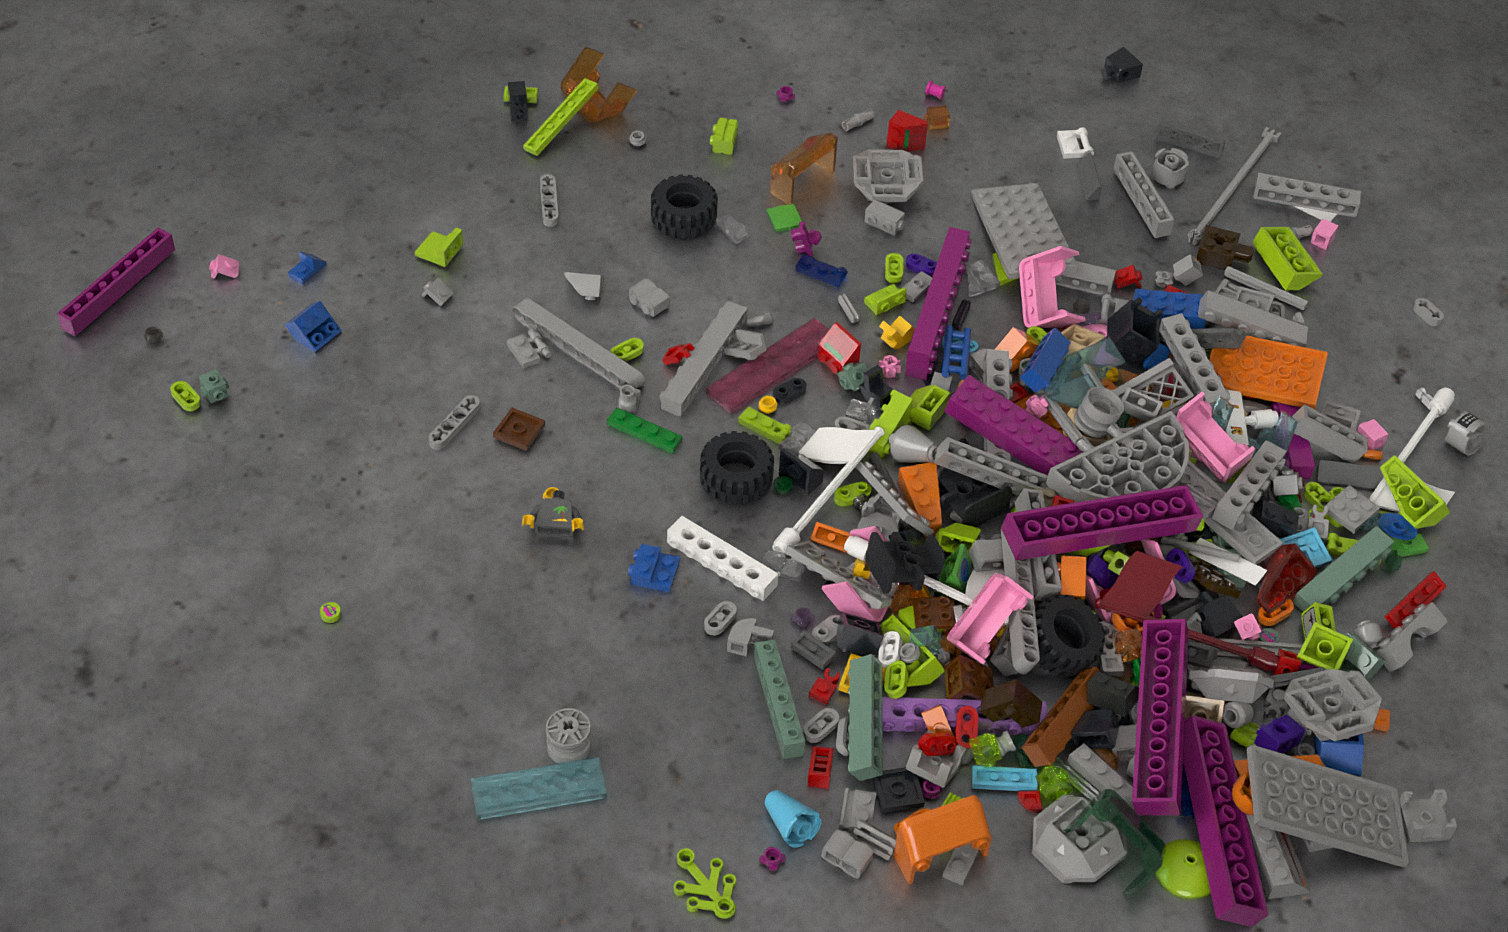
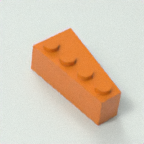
M934 462L899 468L897 484L903 499L919 516L922 515L931 522L929 526L934 530L932 535L935 537L937 531L942 527L937 465Z

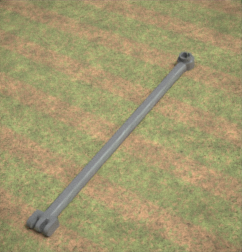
M1269 127L1263 130L1261 136L1263 140L1196 229L1189 231L1187 236L1188 243H1191L1193 237L1192 245H1197L1201 242L1206 225L1212 222L1272 141L1278 142L1282 135L1281 132L1275 135L1276 130L1274 129L1269 132Z

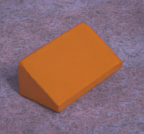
M816 522L810 540L847 553L844 550V545L850 534Z

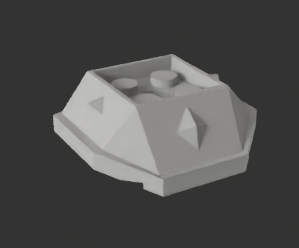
M866 150L859 155L855 154L852 156L853 182L863 193L867 201L872 202L875 199L887 205L891 202H907L923 186L921 156H914L904 150Z
M1216 656L1210 668L1189 662L1187 664V678L1192 681V689L1198 690L1207 699L1253 703L1268 688L1273 689L1274 680L1258 668L1248 666V663L1242 659Z
M1332 669L1291 680L1284 695V700L1298 716L1300 722L1311 729L1320 741L1330 739L1339 741L1372 731L1382 702L1380 695L1359 671L1346 672Z
M1064 794L1034 817L1032 854L1063 884L1096 882L1126 858L1125 830L1094 801L1086 800L1084 797Z

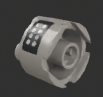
M1465 410L1457 419L1453 418L1449 422V431L1445 437V442L1470 456L1480 449L1481 445L1479 443L1481 440L1485 441L1487 439L1490 426L1482 419Z

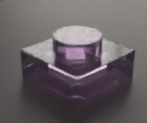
M1101 312L1078 314L1085 317L1086 321H1083L1085 325L1096 324V320L1102 319Z

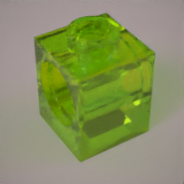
M987 733L969 739L976 764L984 765V768L996 765V761L1002 759L995 734ZM988 746L990 749L989 755L984 757L982 753L983 748Z

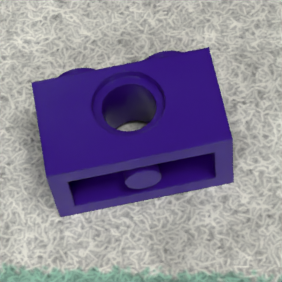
M1286 714L1280 718L1273 719L1267 725H1261L1256 732L1257 737L1254 744L1258 747L1283 754L1299 745L1305 729Z

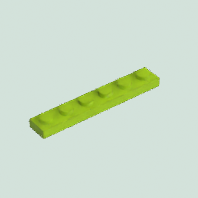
M584 78L523 145L524 150L538 156L599 89L598 83Z

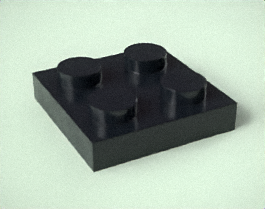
M904 767L884 770L883 775L873 778L882 813L924 807L925 801L917 774Z

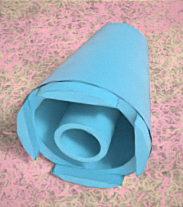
M780 790L772 791L766 796L765 807L784 841L790 847H801L804 845L803 841L806 839L811 841L815 837L822 824V820L819 818L820 814L816 810Z

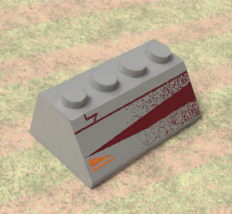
M1246 814L1259 875L1267 899L1310 893V888L1289 835L1255 825L1254 816Z

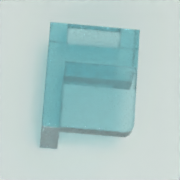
M934 625L911 629L910 643L918 647L926 646L933 655L940 654L942 636Z

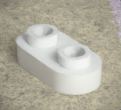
M895 631L884 634L879 648L878 659L884 668H887L889 664L897 660H901L900 648L902 647V639Z

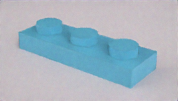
M972 766V789L1037 791V769Z

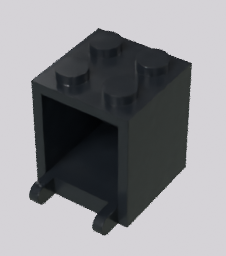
M1140 297L1134 301L1132 299L1109 317L1107 321L1106 351L1134 367L1159 348L1160 317L1163 314V311L1160 309L1152 312L1141 305L1143 299Z

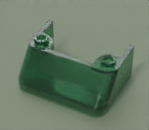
M1105 789L1098 793L1064 831L1069 833L1080 828L1092 814L1101 822L1111 820L1142 852L1140 863L1144 869L1123 891L1125 895L1139 891L1161 867L1166 854V845L1115 790Z

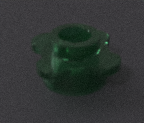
M1393 550L1391 555L1384 560V565L1387 566L1386 572L1388 573L1391 570H1399L1402 564V557L1397 555V550Z

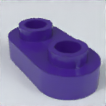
M916 253L907 256L906 267L909 270L918 274L922 271L933 277L937 265L936 261Z
M1179 548L1170 550L1166 556V561L1183 566L1174 576L1175 579L1182 583L1190 582L1194 577L1195 568L1187 554Z

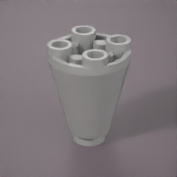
M902 426L889 437L893 460L901 463L935 462L939 445L914 426Z

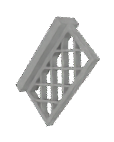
M1170 358L1113 390L1121 399L1127 388L1130 387L1134 391L1141 392V394L1144 393L1148 396L1157 397L1159 401L1160 398L1171 400L1169 407H1162L1161 414L1177 408L1194 398L1193 393L1173 367L1174 363ZM1173 374L1176 378L1175 384L1165 383V377ZM1152 384L1160 385L1159 394L1148 392L1149 386ZM1163 386L1174 388L1173 395H1162ZM1176 389L1183 390L1188 395L1183 399L1174 397ZM1123 412L1120 416L1121 424L1124 428H1129L1127 418L1136 417ZM1139 419L1138 424L1136 426L1144 423L1145 421L1141 422V419Z

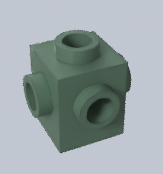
M864 362L846 364L842 367L843 370L837 373L839 382L845 390L852 389L856 391L860 389V384L864 382L863 373L867 371Z
M217 369L199 376L200 392L204 398H208L210 403L228 397V381L225 377H221Z

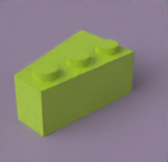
M892 390L890 393L891 399L888 405L884 404L881 410L884 412L880 418H875L868 429L874 430L875 427H881L884 430V435L867 452L868 454L878 452L881 459L891 452V444L889 443L891 434L895 433L900 427L911 425L912 423L910 416L913 398L896 390Z

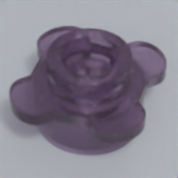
M801 607L796 610L795 614L791 615V621L796 622L800 628L804 629L807 628L810 622L815 621V616L811 614L808 608Z

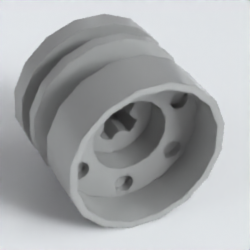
M1104 387L1091 388L1074 414L1076 426L1088 436L1094 438L1107 437L1109 435L1107 433L1108 427L1116 423L1124 411L1123 401L1112 390Z
M564 708L557 710L547 720V752L554 762L563 766H573L580 764L589 756L591 752V723L582 711L574 708Z

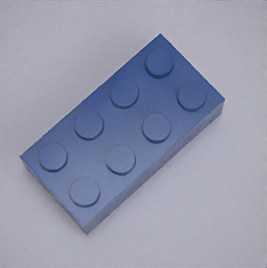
M1135 289L1134 300L1140 297L1143 299L1141 303L1143 307L1152 312H1156L1158 309L1163 311L1160 317V324L1161 319L1182 313L1185 320L1189 321L1191 329H1205L1206 320L1198 317L1202 294Z

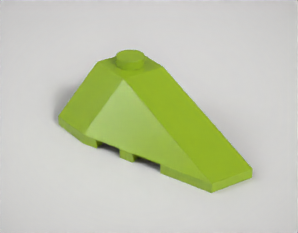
M1395 455L1380 467L1403 518L1415 529L1434 526L1450 513L1446 503Z
M893 614L880 624L883 635L887 632L895 631L902 639V646L906 643H912L920 649V655L917 660L912 663H905L908 669L907 687L931 684L945 672L936 657Z

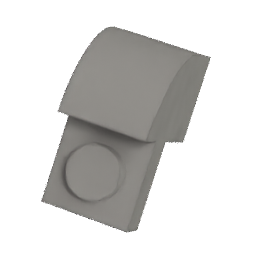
M747 618L740 620L731 629L727 641V652L747 657L751 644L755 645L756 642L773 640L774 630L756 626L757 619Z

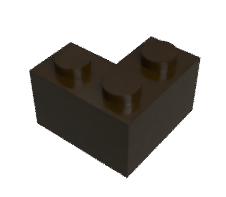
M1015 679L983 690L980 712L992 722L1010 717L1024 728L1040 723L1043 702L1019 680Z

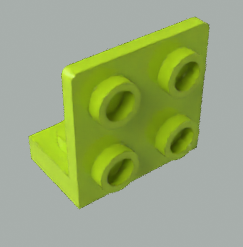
M456 227L448 236L432 231L415 251V256L446 267L464 245L462 229Z

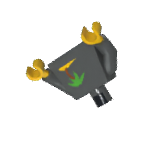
M560 490L554 491L552 498H544L542 503L537 505L530 514L524 515L522 520V526L530 525L532 529L535 523L536 535L573 537L575 529L580 528L584 531V522L576 507L571 506V500L564 499L565 493Z

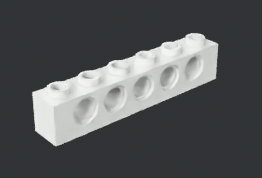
M681 516L667 530V543L671 547L677 548L689 558L697 560L704 567L715 571L720 577L733 582L735 586L743 588L753 597L764 601L778 586L777 572L687 518Z

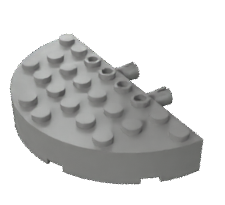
M1172 411L1126 433L1114 423L1107 429V433L1113 439L1096 447L1086 437L1080 439L1077 447L1083 453L1050 468L1046 484L1052 490H1055L1059 496L1074 500V503L1178 487L1188 463V439L1185 438L1184 429L1181 423L1176 421V416Z

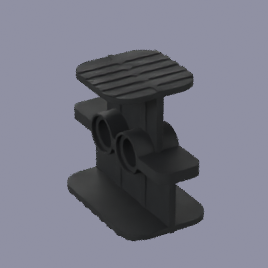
M941 467L939 470V490L947 489L948 493L940 498V507L942 510L952 508L962 519L961 524L976 527L1001 515L1008 509L1012 496L1011 487L1007 486L1000 489L945 467Z
M872 532L865 559L882 592L888 594L891 591L892 584L900 582H910L915 590H922L925 580L924 574L939 581L945 558L942 547L932 534L926 537L925 545L913 546L910 542L904 541L899 532H892L890 541L886 542L882 541L877 532Z

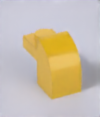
M901 316L891 326L885 321L879 325L883 330L881 339L893 349H900L908 344L915 331V328Z

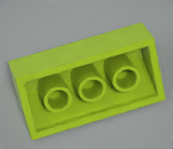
M1289 227L1260 228L1252 244L1285 291L1301 290L1322 277L1323 273Z

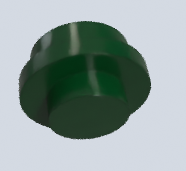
M779 476L775 478L773 486L779 494H787L792 489L793 482L787 476Z

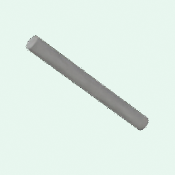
M1166 536L1161 538V544L1172 545L1235 562L1240 560V554Z

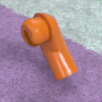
M1368 448V451L1362 456L1366 459L1381 460L1383 453L1382 451L1370 450Z

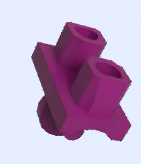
M799 222L800 228L791 230L793 242L798 241L795 242L796 251L798 254L807 252L808 257L813 256L812 244H819L822 239L821 233L813 229L808 233L805 222Z

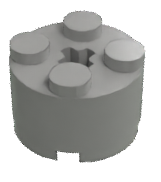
M1166 148L1160 149L1155 155L1151 178L1167 188H1174L1176 185L1181 184L1185 180L1189 165L1187 154L1176 148L1166 150Z

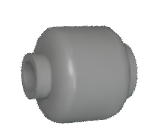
M1366 620L1357 624L1354 634L1374 651L1380 648L1378 644L1384 640L1379 624L1372 622V620Z
M1230 701L1224 705L1223 721L1232 728L1245 726L1253 718V708L1250 703Z

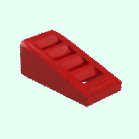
M812 747L808 787L829 788L834 748Z

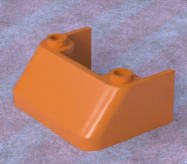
M968 796L907 818L900 823L894 858L909 885L913 884L916 871L922 872L927 870L934 856L970 844L973 849L980 850L983 857L988 856L992 837L982 803L978 796Z

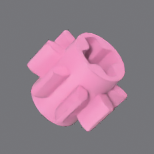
M888 355L884 356L883 361L879 360L878 365L882 367L884 377L895 378L896 373L901 372L900 360H897L896 357Z
M1034 395L1025 403L1027 405L1025 410L1033 416L1035 415L1036 418L1042 417L1048 411L1046 406L1049 404L1043 396L1039 398L1037 395Z

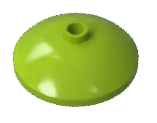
M1177 839L1161 847L1155 858L1154 869L1157 879L1166 890L1186 899H1198L1211 893L1200 842L1190 839Z

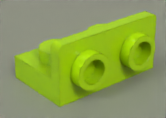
M891 284L864 297V303L878 315L906 302L907 289L905 287L898 289L894 284Z

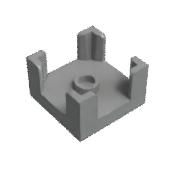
M865 502L862 508V518L857 529L876 526L885 539L890 541L888 535H892V532L900 531L902 519L896 512L892 513V517L877 513L873 504Z
M931 730L927 731V733H935ZM916 744L912 748L905 769L944 788L960 769L967 749L957 745L953 757L949 755L926 756L922 753V750L918 749L919 745Z
M1445 789L1434 790L1430 799L1411 800L1414 794L1413 791L1402 793L1399 803L1403 828L1408 843L1451 840L1457 824L1455 818H1452L1450 823H1448L1443 808L1448 799Z

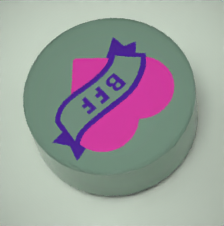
M1270 628L1263 629L1260 632V637H1258V641L1279 643L1280 640L1279 634Z

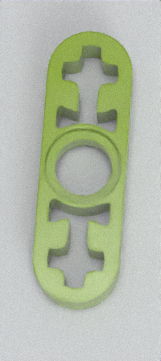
M1309 482L1306 484L1303 495L1313 506L1317 505V508L1324 509L1321 502L1329 503L1333 499L1319 483ZM1328 515L1327 520L1333 526L1343 527V525Z

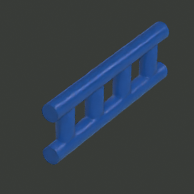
M951 325L946 326L942 362L943 377H948L949 373L960 374L962 380L967 378L971 339L970 328H965L964 332L953 331ZM952 338L963 339V343L952 342ZM951 349L962 351V355L951 354ZM950 361L961 362V367L951 366Z

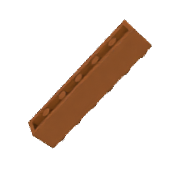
M1097 667L1084 669L1079 672L1022 746L1035 767L1052 765L1057 755L1065 749L1066 743L1072 738L1070 733L1084 712L1095 709V705L1087 703V684L1097 671L1100 672Z

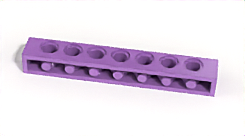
M882 697V730L887 732H927L928 729L921 712L941 705L952 733H955L958 710L964 706H971L978 713V733L1003 734V732L1007 731L1011 735L1032 734L1047 715L1046 702H1043L1040 723L1022 728L1010 717L992 722L980 712L982 700L892 699L890 697ZM964 714L963 719L965 721H969L970 716L968 714Z

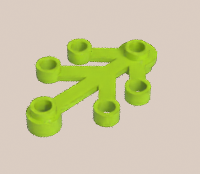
M688 848L679 850L677 853V864L687 869L700 885L678 880L674 883V893L678 896H683L686 893L705 895L712 899V901L699 900L695 896L689 897L686 905L688 911L696 912L699 909L714 911L715 915L722 919L732 917L736 912V904L731 899L732 890L736 886L735 875L726 874L723 877L724 891L721 896L717 891L719 874L723 870V861L720 858H713L710 861L711 873L708 880L694 863V852ZM714 864H719L720 866H719V867H714L713 865H714ZM732 880L733 883H727L726 881ZM682 886L684 889L678 890L677 887ZM695 902L697 905L691 906L690 903ZM727 907L728 910H722L721 908Z

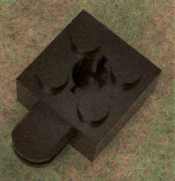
M1206 225L1198 250L1197 260L1200 261L1201 265L1225 270L1228 266H1232L1233 260L1244 263L1251 262L1254 249L1251 246L1238 243L1240 233Z

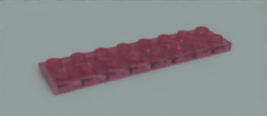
M813 318L768 347L767 351L758 355L756 359L748 360L706 387V394L732 414L817 358L819 344L829 329L816 318Z

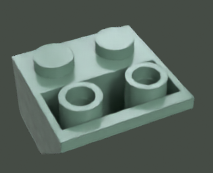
M1347 633L1345 636L1352 638L1353 642L1340 670L1346 672L1359 671L1368 681L1386 661L1356 634Z

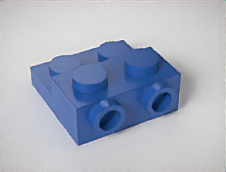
M641 544L640 549L636 548L633 559L636 560L635 564H630L628 575L631 576V584L670 592L680 564V557L661 553L660 547Z

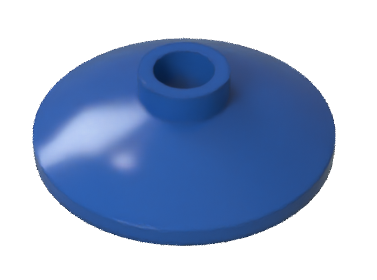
M1385 513L1379 519L1382 529L1394 538L1412 540L1417 536L1418 530L1405 520L1402 515Z

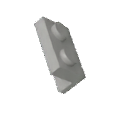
M741 329L735 331L737 341L725 347L726 355L734 356L735 358H746L747 360H754L758 355L767 351L762 333Z

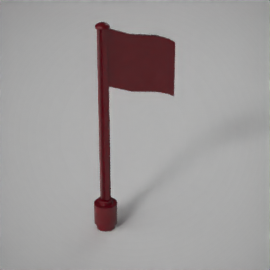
M1136 551L1125 563L1115 584L1103 599L1099 597L1095 601L1096 609L1100 608L1141 623L1144 620H1161L1149 615L1162 600L1173 577L1183 566ZM1188 629L1189 639L1244 657L1249 661V666L1268 672L1269 670L1275 671L1278 665L1279 656L1275 655V652L1258 646H1254L1253 649H1246Z

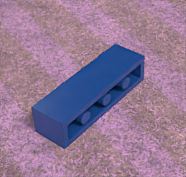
M1056 328L1051 330L1042 338L1020 379L1035 393L1040 389L1045 390L1051 384L1050 379L1056 375V369L1063 363L1062 358L1069 352L1068 347L1071 342Z

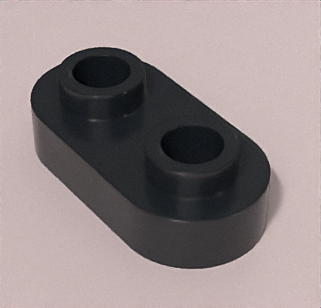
M793 378L775 387L773 397L778 404H787L804 395L807 384L801 378Z

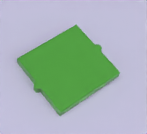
M794 204L779 205L778 207L766 209L776 232L798 228L799 222H802Z

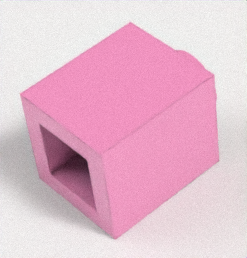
M1322 219L1315 228L1310 243L1326 250L1334 240L1339 225Z
M1375 419L1363 422L1357 428L1359 434L1367 437L1370 450H1377L1384 446L1388 433Z

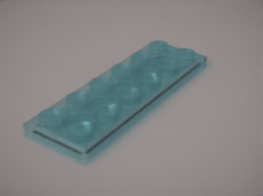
M599 757L471 779L477 820L607 798Z

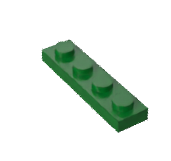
M617 407L607 419V425L670 453H674L682 442L683 436Z

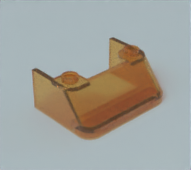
M586 46L583 48L561 82V90L567 97L584 78L598 83L600 73L596 67L604 57V53ZM617 82L607 98L597 90L579 111L588 121L598 123L621 114L637 90Z
M831 132L811 136L777 163H774L770 169V193L787 204H793L795 177L812 164L817 163L828 171L835 172L838 137Z

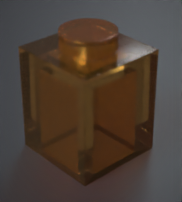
M946 105L927 107L923 120L929 122V131L949 129L950 114Z

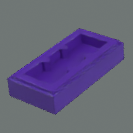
M1092 554L1086 563V574L1103 589L1112 588L1119 576L1118 574L1108 569V565L1097 554Z

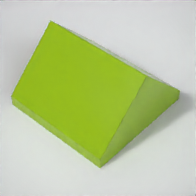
M1314 622L1297 658L1319 668L1324 667L1326 670H1340L1353 639Z

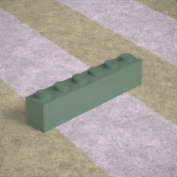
M1375 526L1297 592L1293 603L1302 612L1314 602L1324 605L1328 603L1333 604L1340 597L1339 594L1342 591L1346 593L1353 586L1355 580L1360 581L1366 575L1368 569L1373 570L1379 564V560L1382 557L1386 559L1392 553L1391 547L1394 541Z
M872 654L850 660L848 672L850 677V687L848 689L850 696V706L848 707L850 724L848 725V770L859 781L883 775L882 663Z

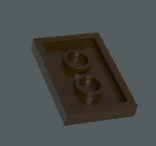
M1188 556L1195 568L1194 579L1210 591L1235 598L1239 597L1242 591L1235 587V582L1223 578L1224 574L1218 570L1211 569L1212 565L1203 560L1198 562L1196 559Z

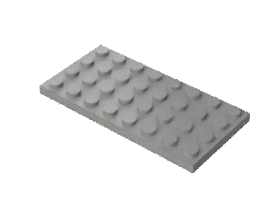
M1038 183L971 190V197L1008 279L1020 278L1019 265L1023 259L1059 246L1069 248ZM1074 257L1065 260L1066 267L1063 273L1078 271V265Z
M1250 745L1247 748L1255 825L1403 868L1409 864L1397 788L1255 745Z

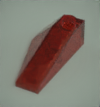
M1296 543L1282 545L1272 554L1256 600L1267 614H1271L1313 580L1318 571Z

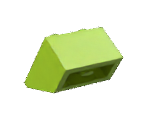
M936 385L916 389L910 396L913 398L910 420L930 431L944 414L950 399V392Z

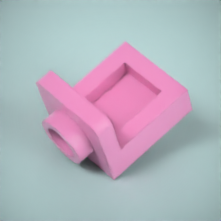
M218 254L209 266L211 278L215 279L218 273L236 278L239 272V261Z
M1249 614L1234 622L1242 640L1248 638L1249 641L1260 637L1259 633L1263 631L1253 614Z

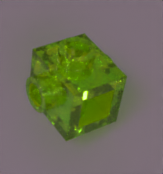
M1050 765L1035 776L1040 792L1045 798L1056 801L1064 794L1068 795L1073 791L1068 780L1069 775L1063 768Z

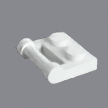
M1081 127L1078 130L1057 131V139L1063 159L1084 158L1088 153H1091L1093 156L1094 151L1090 147L1087 137L1088 132L1085 127ZM1077 138H1081L1084 149L1079 148Z

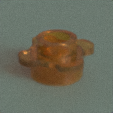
M949 633L943 634L942 639L938 640L941 648L946 652L954 654L957 647L947 640Z

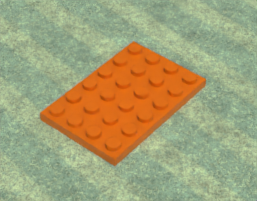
M1246 335L1241 348H1212L1209 361L1213 363L1214 371L1221 377L1222 385L1227 390L1239 391L1241 395L1302 407L1305 404L1315 410L1328 352Z

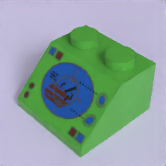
M961 543L944 561L939 582L965 594L967 581L972 573L973 563L964 544ZM934 590V593L938 596L947 597V595Z

